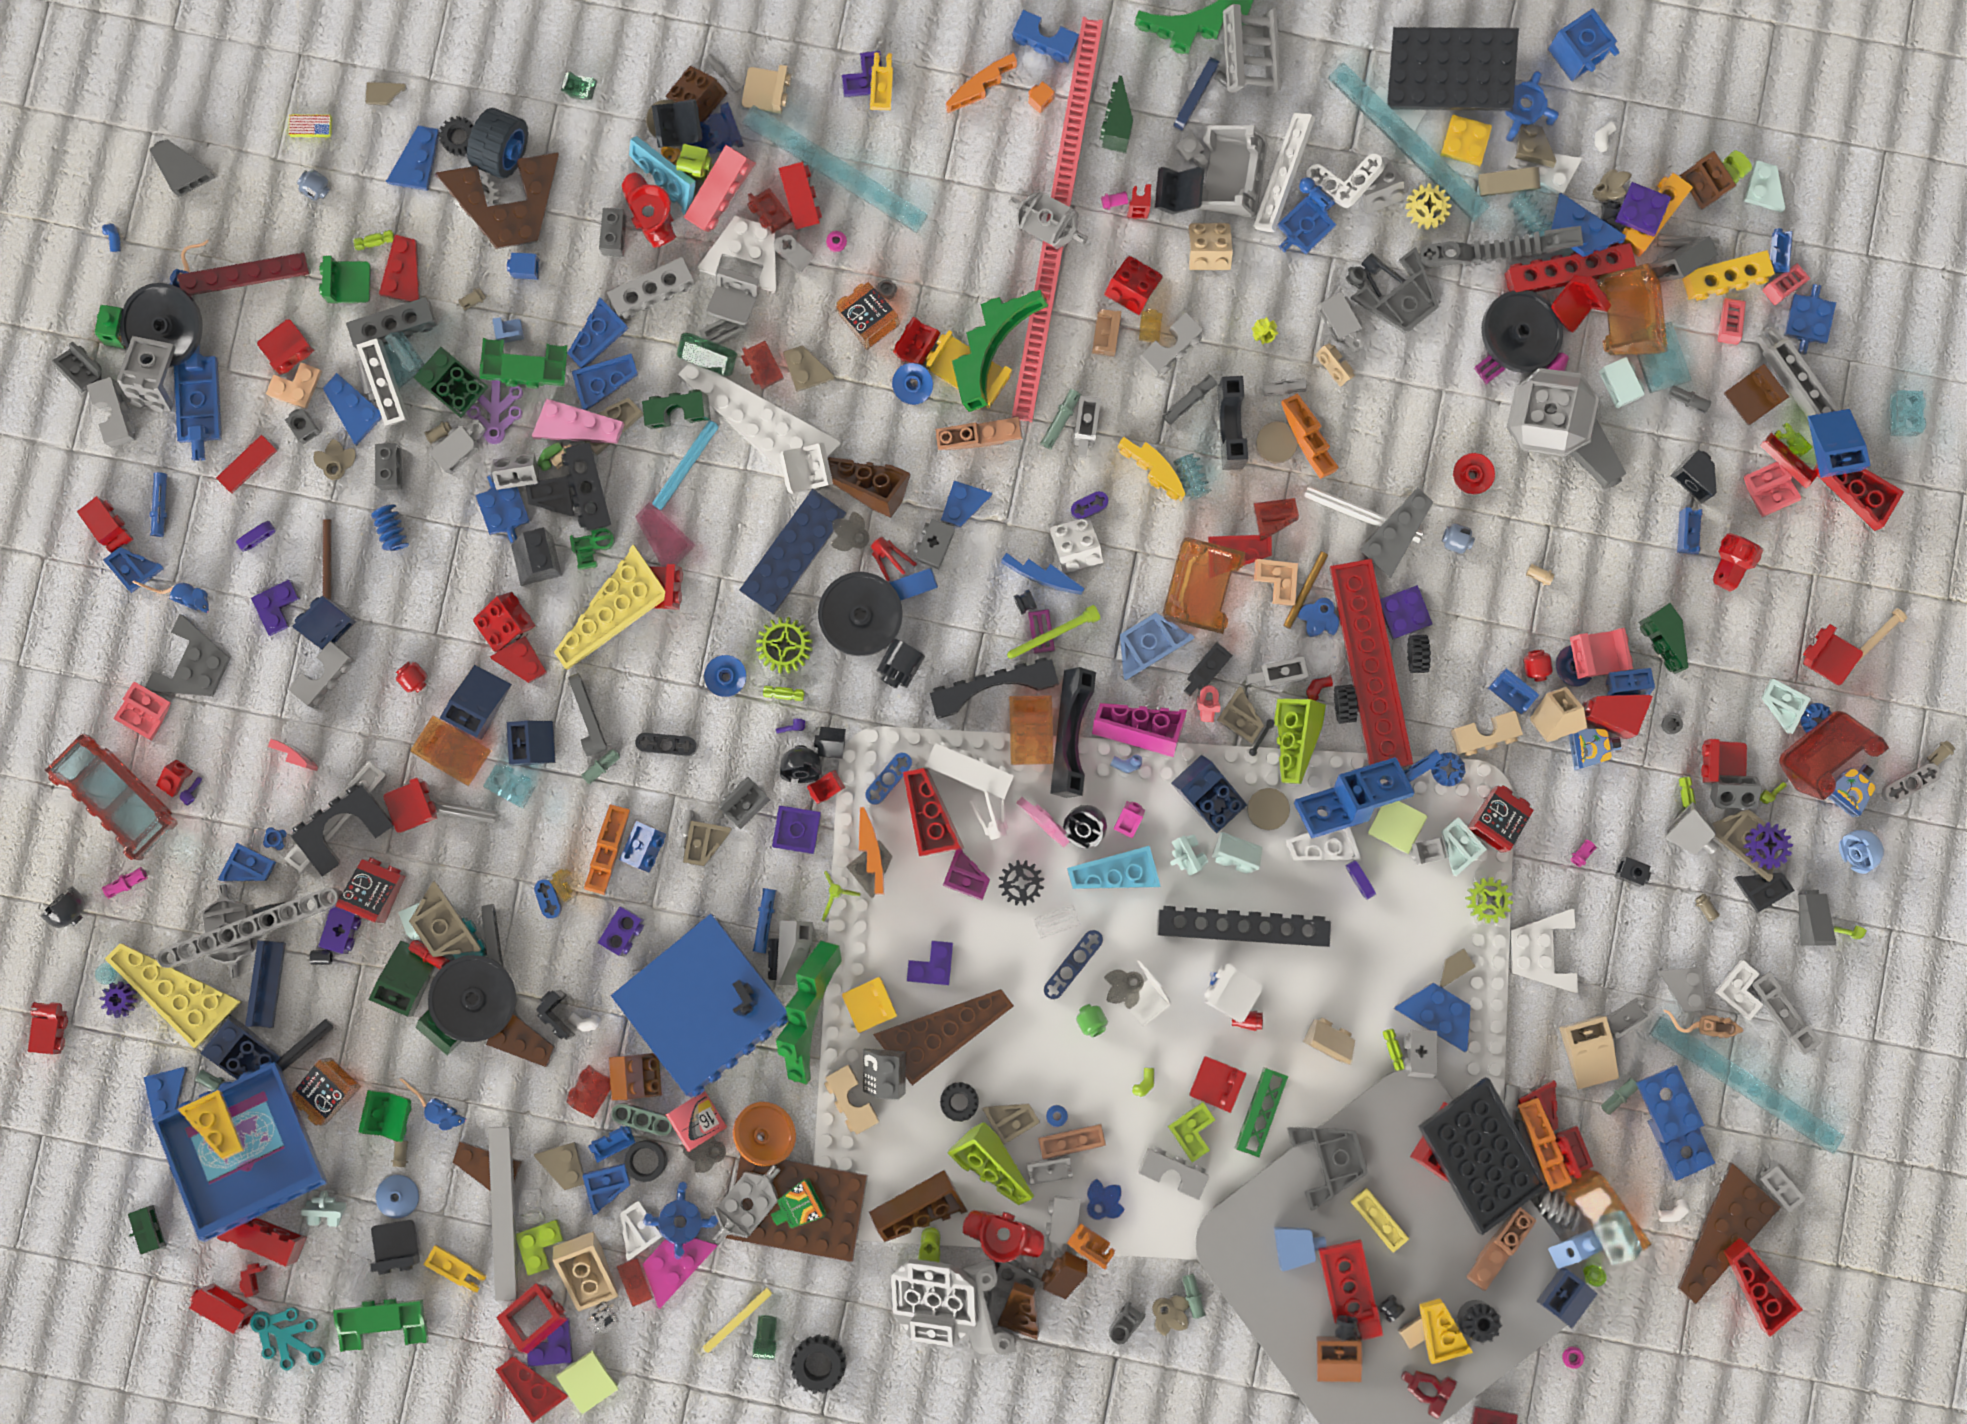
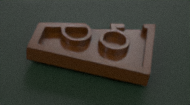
M513 1014L506 1027L500 1033L488 1039L486 1043L487 1046L544 1067L548 1066L555 1048L554 1045L515 1014Z
M462 1141L459 1142L453 1163L491 1191L489 1150ZM513 1158L515 1184L522 1161Z
M1014 1282L997 1325L1038 1340L1039 1322L1036 1290L1025 1284Z

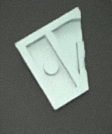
M1758 160L1754 163L1744 202L1781 213L1785 210L1777 166Z
M1770 679L1761 697L1784 730L1790 735L1794 733L1811 699L1775 679Z
M1459 817L1441 831L1454 876H1457L1487 850Z

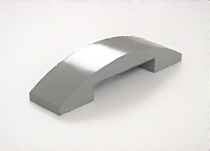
M1770 971L1752 983L1756 994L1771 1017L1803 1055L1822 1043L1781 991L1782 987Z

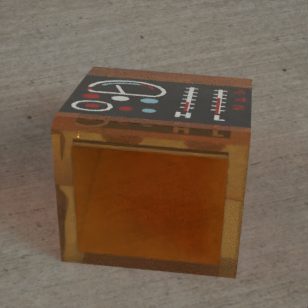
M869 282L865 285L863 283L858 285L853 290V294L849 297H842L837 302V306H835L838 315L866 350L900 326L898 314Z
M330 1057L319 1059L293 1091L292 1096L298 1110H304L309 1115L308 1119L316 1126L318 1124L323 1126L337 1114L362 1086Z

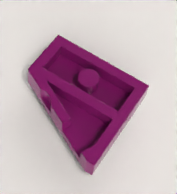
M958 849L955 851L943 886L983 901L990 879L965 855L962 849Z

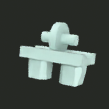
M1184 835L1172 841L1175 848L1172 851L1175 860L1170 862L1172 866L1178 863L1180 869H1186L1190 876L1202 870V867L1208 863L1203 852L1195 856L1192 850L1193 847L1198 845L1195 835L1187 837Z
M322 1190L319 1197L313 1196L312 1201L307 1200L305 1208L301 1210V1216H306L307 1225H318L321 1222V1217H327V1225L339 1226L342 1214L346 1209V1202H335V1197H328V1192Z

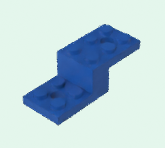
M1395 757L1339 774L1333 788L1295 799L1294 805L1311 839L1368 822L1375 808L1413 797L1415 792ZM1385 779L1389 781L1391 785L1384 786L1381 784L1380 780ZM1324 810L1328 813V816L1323 817L1317 811Z
M1673 1065L1636 1082L1652 1117L1647 1122L1674 1180L1678 1181L1716 1164L1699 1129L1705 1125L1678 1066ZM1663 1088L1670 1090L1671 1095L1667 1100H1663L1660 1096ZM1684 1146H1688L1691 1149V1154L1687 1158L1681 1156V1149Z

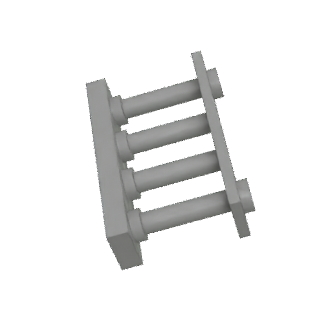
M1233 4L1223 11L1228 92L1235 93L1245 87V84L1267 86V96H1272L1281 90L1282 79L1280 77L1279 20L1277 9H1271L1262 15L1263 17L1242 15L1241 6ZM1242 24L1263 26L1264 37L1243 35ZM1243 44L1264 46L1265 57L1245 56ZM1244 64L1265 66L1266 78L1246 76L1244 74Z

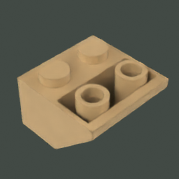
M1567 687L1547 693L1530 717L1532 724L1547 742L1587 728L1584 707Z

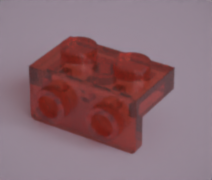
M770 188L755 197L752 193L747 194L749 200L747 203L748 208L752 214L756 213L759 216L758 220L764 229L768 228L771 234L793 222L791 215Z
M762 341L748 349L746 347L742 348L744 354L741 355V358L746 367H751L753 373L750 376L755 386L759 384L761 389H764L784 379L766 341Z
M587 1065L586 1069L581 1071L575 1087L569 1091L566 1102L573 1109L594 1118L611 1090L610 1077Z

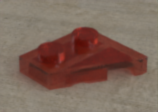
M1295 498L1253 504L1260 541L1284 529L1299 518Z

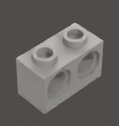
M535 453L493 459L491 473L496 490L538 484L539 468Z

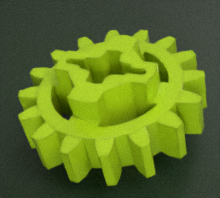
M1489 877L1488 882H1486L1485 878H1480L1481 884L1473 882L1475 888H1468L1467 891L1471 893V896L1465 897L1466 900L1470 901L1466 908L1473 909L1470 915L1474 916L1477 914V921L1485 918V923L1489 924L1492 918L1493 922L1497 923L1498 917L1506 918L1504 912H1511L1508 904H1513V901L1508 900V897L1513 894L1512 892H1506L1508 885L1501 886L1502 880L1498 879L1494 883L1493 877ZM1485 886H1492L1496 889L1493 891H1488L1487 888H1485ZM1476 895L1479 896L1478 904H1476ZM1492 896V904H1486L1487 897ZM1500 897L1503 898L1502 906L1500 905ZM1490 909L1494 914L1487 915L1483 911Z

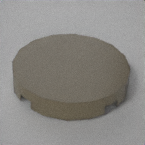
M1280 421L1270 422L1263 426L1256 439V448L1260 456L1274 464L1284 463L1289 460L1296 452L1298 446L1291 427L1287 423Z
M1260 789L1252 795L1248 802V817L1253 825L1260 829L1268 831L1278 829L1285 824L1289 817V801L1277 789Z

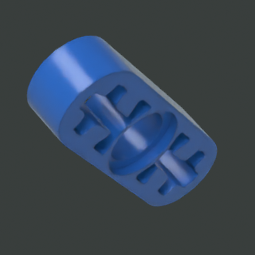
M898 753L868 787L865 796L870 804L878 805L882 803L904 777L903 772L909 771L912 766V759L908 754ZM906 757L908 766L906 768L902 766L898 770L902 773L900 776L894 770L889 769L892 765L894 768L898 766V758L903 759ZM892 773L895 776L894 783L891 785L885 784L883 782L884 774ZM879 781L888 790L884 792L882 789L879 792V800H871L870 791H877L879 786L876 783Z

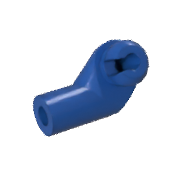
M109 223V225L104 224L102 226V233L109 235L110 252H121L120 236L116 225Z

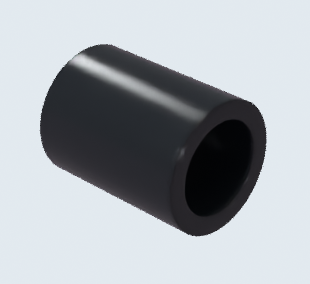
M311 950V965L332 964V951Z

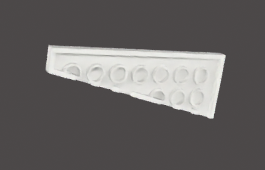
M693 359L678 374L693 390L699 389L707 394L709 405L783 475L780 452L824 443L828 459L841 446V443L835 438Z

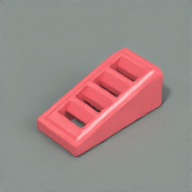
M1796 263L1790 268V272H1784L1765 286L1763 292L1774 305H1777L1809 281L1810 277ZM1792 272L1796 275L1800 282H1798L1796 278L1791 274Z
M1724 299L1718 342L1739 344L1743 334L1746 301ZM1728 307H1729V308H1734V309H1739V312H1738V311L1728 310Z

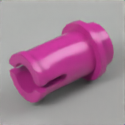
M1126 191L1111 195L1105 193V196H1101L1103 209L1107 208L1110 210L1111 207L1127 205L1128 196Z
M1586 839L1577 852L1571 854L1570 860L1576 866L1581 867L1586 864V860L1597 847L1593 842Z

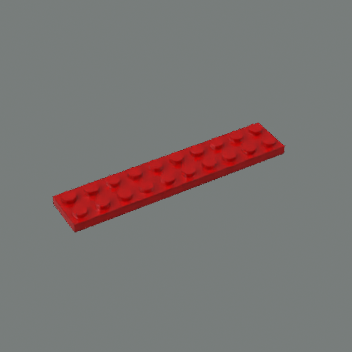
M1372 559L1332 565L1329 569L1352 683L1355 689L1368 763L1372 765L1396 757L1401 767L1413 765V759Z

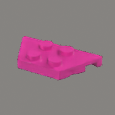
M695 1237L690 1242L683 1244V1257L676 1259L674 1257L675 1244L665 1239L645 1260L643 1267L659 1308L668 1301L718 1246L716 1243H710Z

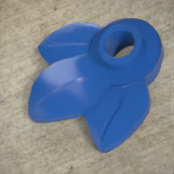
M1320 598L1314 604H1306L1301 608L1298 618L1307 621L1306 629L1309 637L1318 636L1324 630L1331 635H1335L1337 632L1339 619L1334 613L1335 607L1330 599ZM1322 605L1328 606V610L1326 612L1320 611V607Z

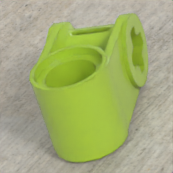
M928 1227L922 1231L918 1260L940 1263L941 1234L938 1229Z

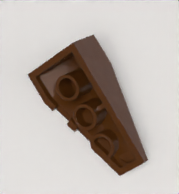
M828 457L831 477L835 486L872 510L890 518L902 504L911 476L909 472L885 464L884 467L874 465L872 462L861 464L854 463L853 460Z

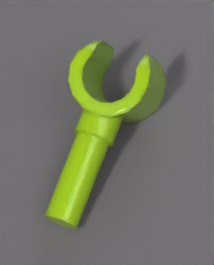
M1783 782L1772 792L1765 789L1760 794L1759 800L1764 804L1773 802L1776 795L1787 786L1786 783Z
M1855 925L1853 931L1834 926V932L1850 935L1857 940L1862 939L1867 932L1865 928Z

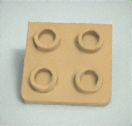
M779 65L778 71L750 67L747 71L742 106L744 108L782 114L783 106L787 105L788 99L786 89L787 86L790 87L792 74H789L788 67Z
M1228 223L1189 224V270H1231L1233 250L1230 225Z

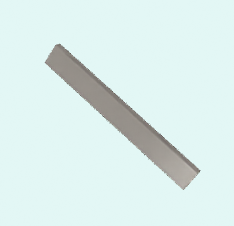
M511 1126L489 1127L495 1301H516L518 1299L512 1128Z

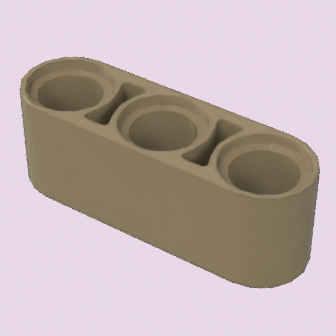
M1539 167L1478 175L1480 197L1541 189Z

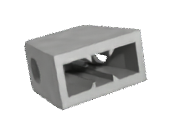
M1693 802L1665 829V837L1692 854H1697L1702 848L1708 853L1713 854L1719 848V844L1712 839L1716 835L1715 827Z

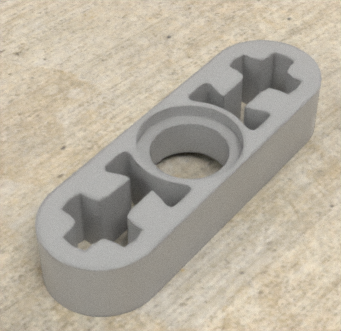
M1932 763L1922 765L1884 786L1881 793L1882 798L1888 803L1899 802L1939 780L1941 770ZM1928 770H1933L1934 773L1930 777L1921 779L1920 776L1926 774ZM1909 777L1914 778L1916 781L1914 789H1909L1906 785V780ZM1900 787H1901V789L1903 790V791L1897 792V793L1895 794V797H1890V796H1889V793H1891V790H1895V789H1898V788H1900Z

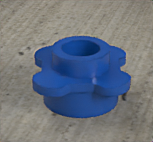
M273 827L267 828L263 841L264 847H274L277 850H282L284 848V838L287 836L286 831L283 829L280 831L274 830Z

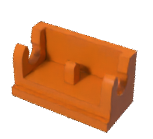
M1081 1223L1067 1242L1079 1254L1105 1270L1115 1253V1249L1110 1248L1109 1252L1105 1255L1110 1242Z

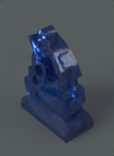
M726 102L720 106V113L709 115V119L704 122L700 121L702 140L700 142L687 144L708 149L709 154L722 152L726 145L729 147L733 145L743 147L744 143L729 103Z

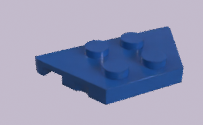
M1563 193L1559 194L1551 230L1581 226L1583 246L1570 247L1572 250L1585 257L1593 254L1595 251L1607 249L1608 245L1616 242L1620 244L1625 241L1626 235Z
M1431 983L1394 1007L1396 1011L1427 1030L1437 1031L1438 1037L1459 1050L1467 1052L1471 1005L1435 983Z

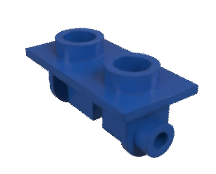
M1776 228L1772 233L1770 260L1774 273L1790 272L1793 231L1783 232V229Z
M622 1125L620 1128L609 1133V1137L603 1136L595 1141H591L588 1147L591 1153H594L598 1163L636 1142L631 1127H623Z

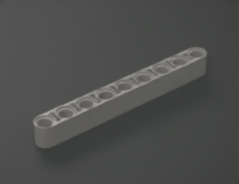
M324 888L167 947L158 953L157 962L164 968L177 967L337 907L336 903L342 891L338 888ZM329 892H333L335 895L332 903L327 900ZM310 899H312L315 904L313 910L311 911L307 907V903ZM289 907L294 909V916L292 918L287 915ZM270 914L274 917V923L271 926L267 922ZM249 922L253 923L254 925V931L252 933L248 932L247 925L249 924ZM229 930H232L234 933V938L231 941L227 937ZM209 937L214 941L212 948H209L207 945ZM189 945H191L194 949V952L191 956L187 953V948ZM169 953L173 955L172 963H169L167 960Z

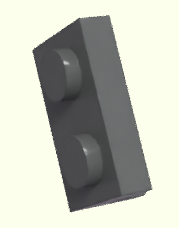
M73 341L69 343V350L52 360V365L80 393L87 390L88 384L101 380L102 368L96 360L92 361L87 356L85 349L82 346H77Z
M747 777L728 796L723 798L718 807L739 829H742L771 799Z

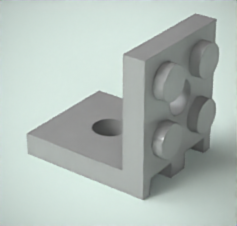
M132 336L117 377V382L130 404L139 408L143 406L150 407L159 412L163 410L171 412L173 403L163 383L176 349L174 344ZM146 357L153 358L149 364L142 363Z

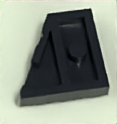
M566 476L540 480L538 484L525 485L529 504L568 516H575Z
M1773 873V879L1770 882L1760 874L1737 876L1734 878V881L1756 913L1795 891L1783 873Z

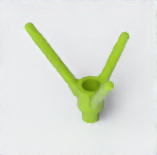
M824 871V875L830 885V897L821 919L823 922L826 920L835 898L841 897L842 894L861 895L860 892L845 890L838 884H834L828 871Z

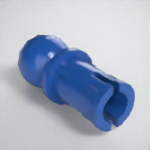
M1310 177L1301 179L1299 183L1301 192L1310 193L1308 196L1310 200L1313 199L1322 210H1328L1329 207L1324 201L1330 207L1334 201L1322 191V187H1315V181Z

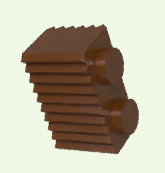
M1066 1251L1061 1257H1057L1054 1260L1053 1266L1049 1270L1046 1269L1043 1272L1041 1278L1043 1290L1067 1299L1087 1277L1088 1261Z

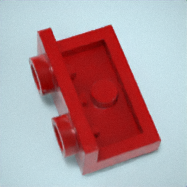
M912 317L906 325L901 338L896 342L893 353L903 362L923 365L941 333L938 329L923 324L918 318Z

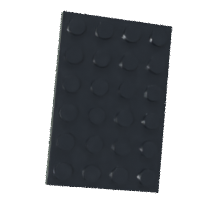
M1393 27L1387 109L1513 111L1519 28Z
M1484 1077L1418 1126L1480 1235L1487 1233L1548 1187L1542 1172L1490 1078Z

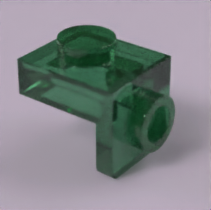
M566 71L561 91L572 99L592 100L597 80L592 77L576 76L572 72Z

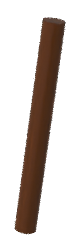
M323 519V596L330 600L331 519Z

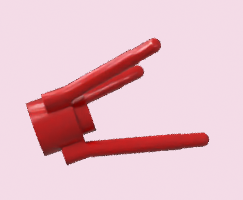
M883 536L870 546L874 551L872 556L876 559L886 581H890V577L881 558L888 557L902 574L906 573L891 555L892 550L913 566H917L915 561L894 546L890 540L886 541Z

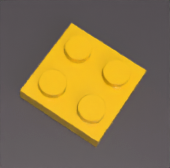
M1452 114L1440 156L1481 166L1492 125Z

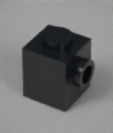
M820 727L819 735H815L814 747L818 748V756L843 759L846 729Z
M1621 857L1614 877L1638 887L1644 886L1651 877V872H1649L1651 866L1629 857Z

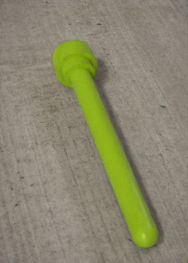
M1095 605L1085 608L1086 611L1082 615L1008 651L1007 657L1013 659L1085 622L1095 623L1101 620Z

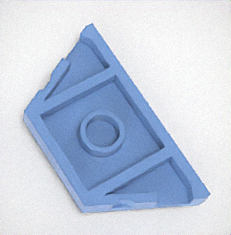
M1154 613L1121 633L1120 645L1124 680L1130 679L1192 641L1194 636L1180 629L1174 623L1167 621L1158 613Z

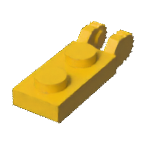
M875 52L874 66H872L870 109L891 110L893 82L892 53H887V67H879L880 54Z
M434 1245L423 1264L457 1285L464 1286L476 1293L480 1287L466 1280L468 1274L483 1281L487 1277L483 1272L473 1268L471 1264L438 1245Z

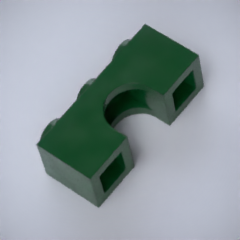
M699 389L689 390L688 394L682 395L681 393L668 394L669 397L663 398L661 396H651L649 400L642 401L644 426L650 429L670 427L671 415L679 408L683 409L684 419L690 423L711 420L709 397Z

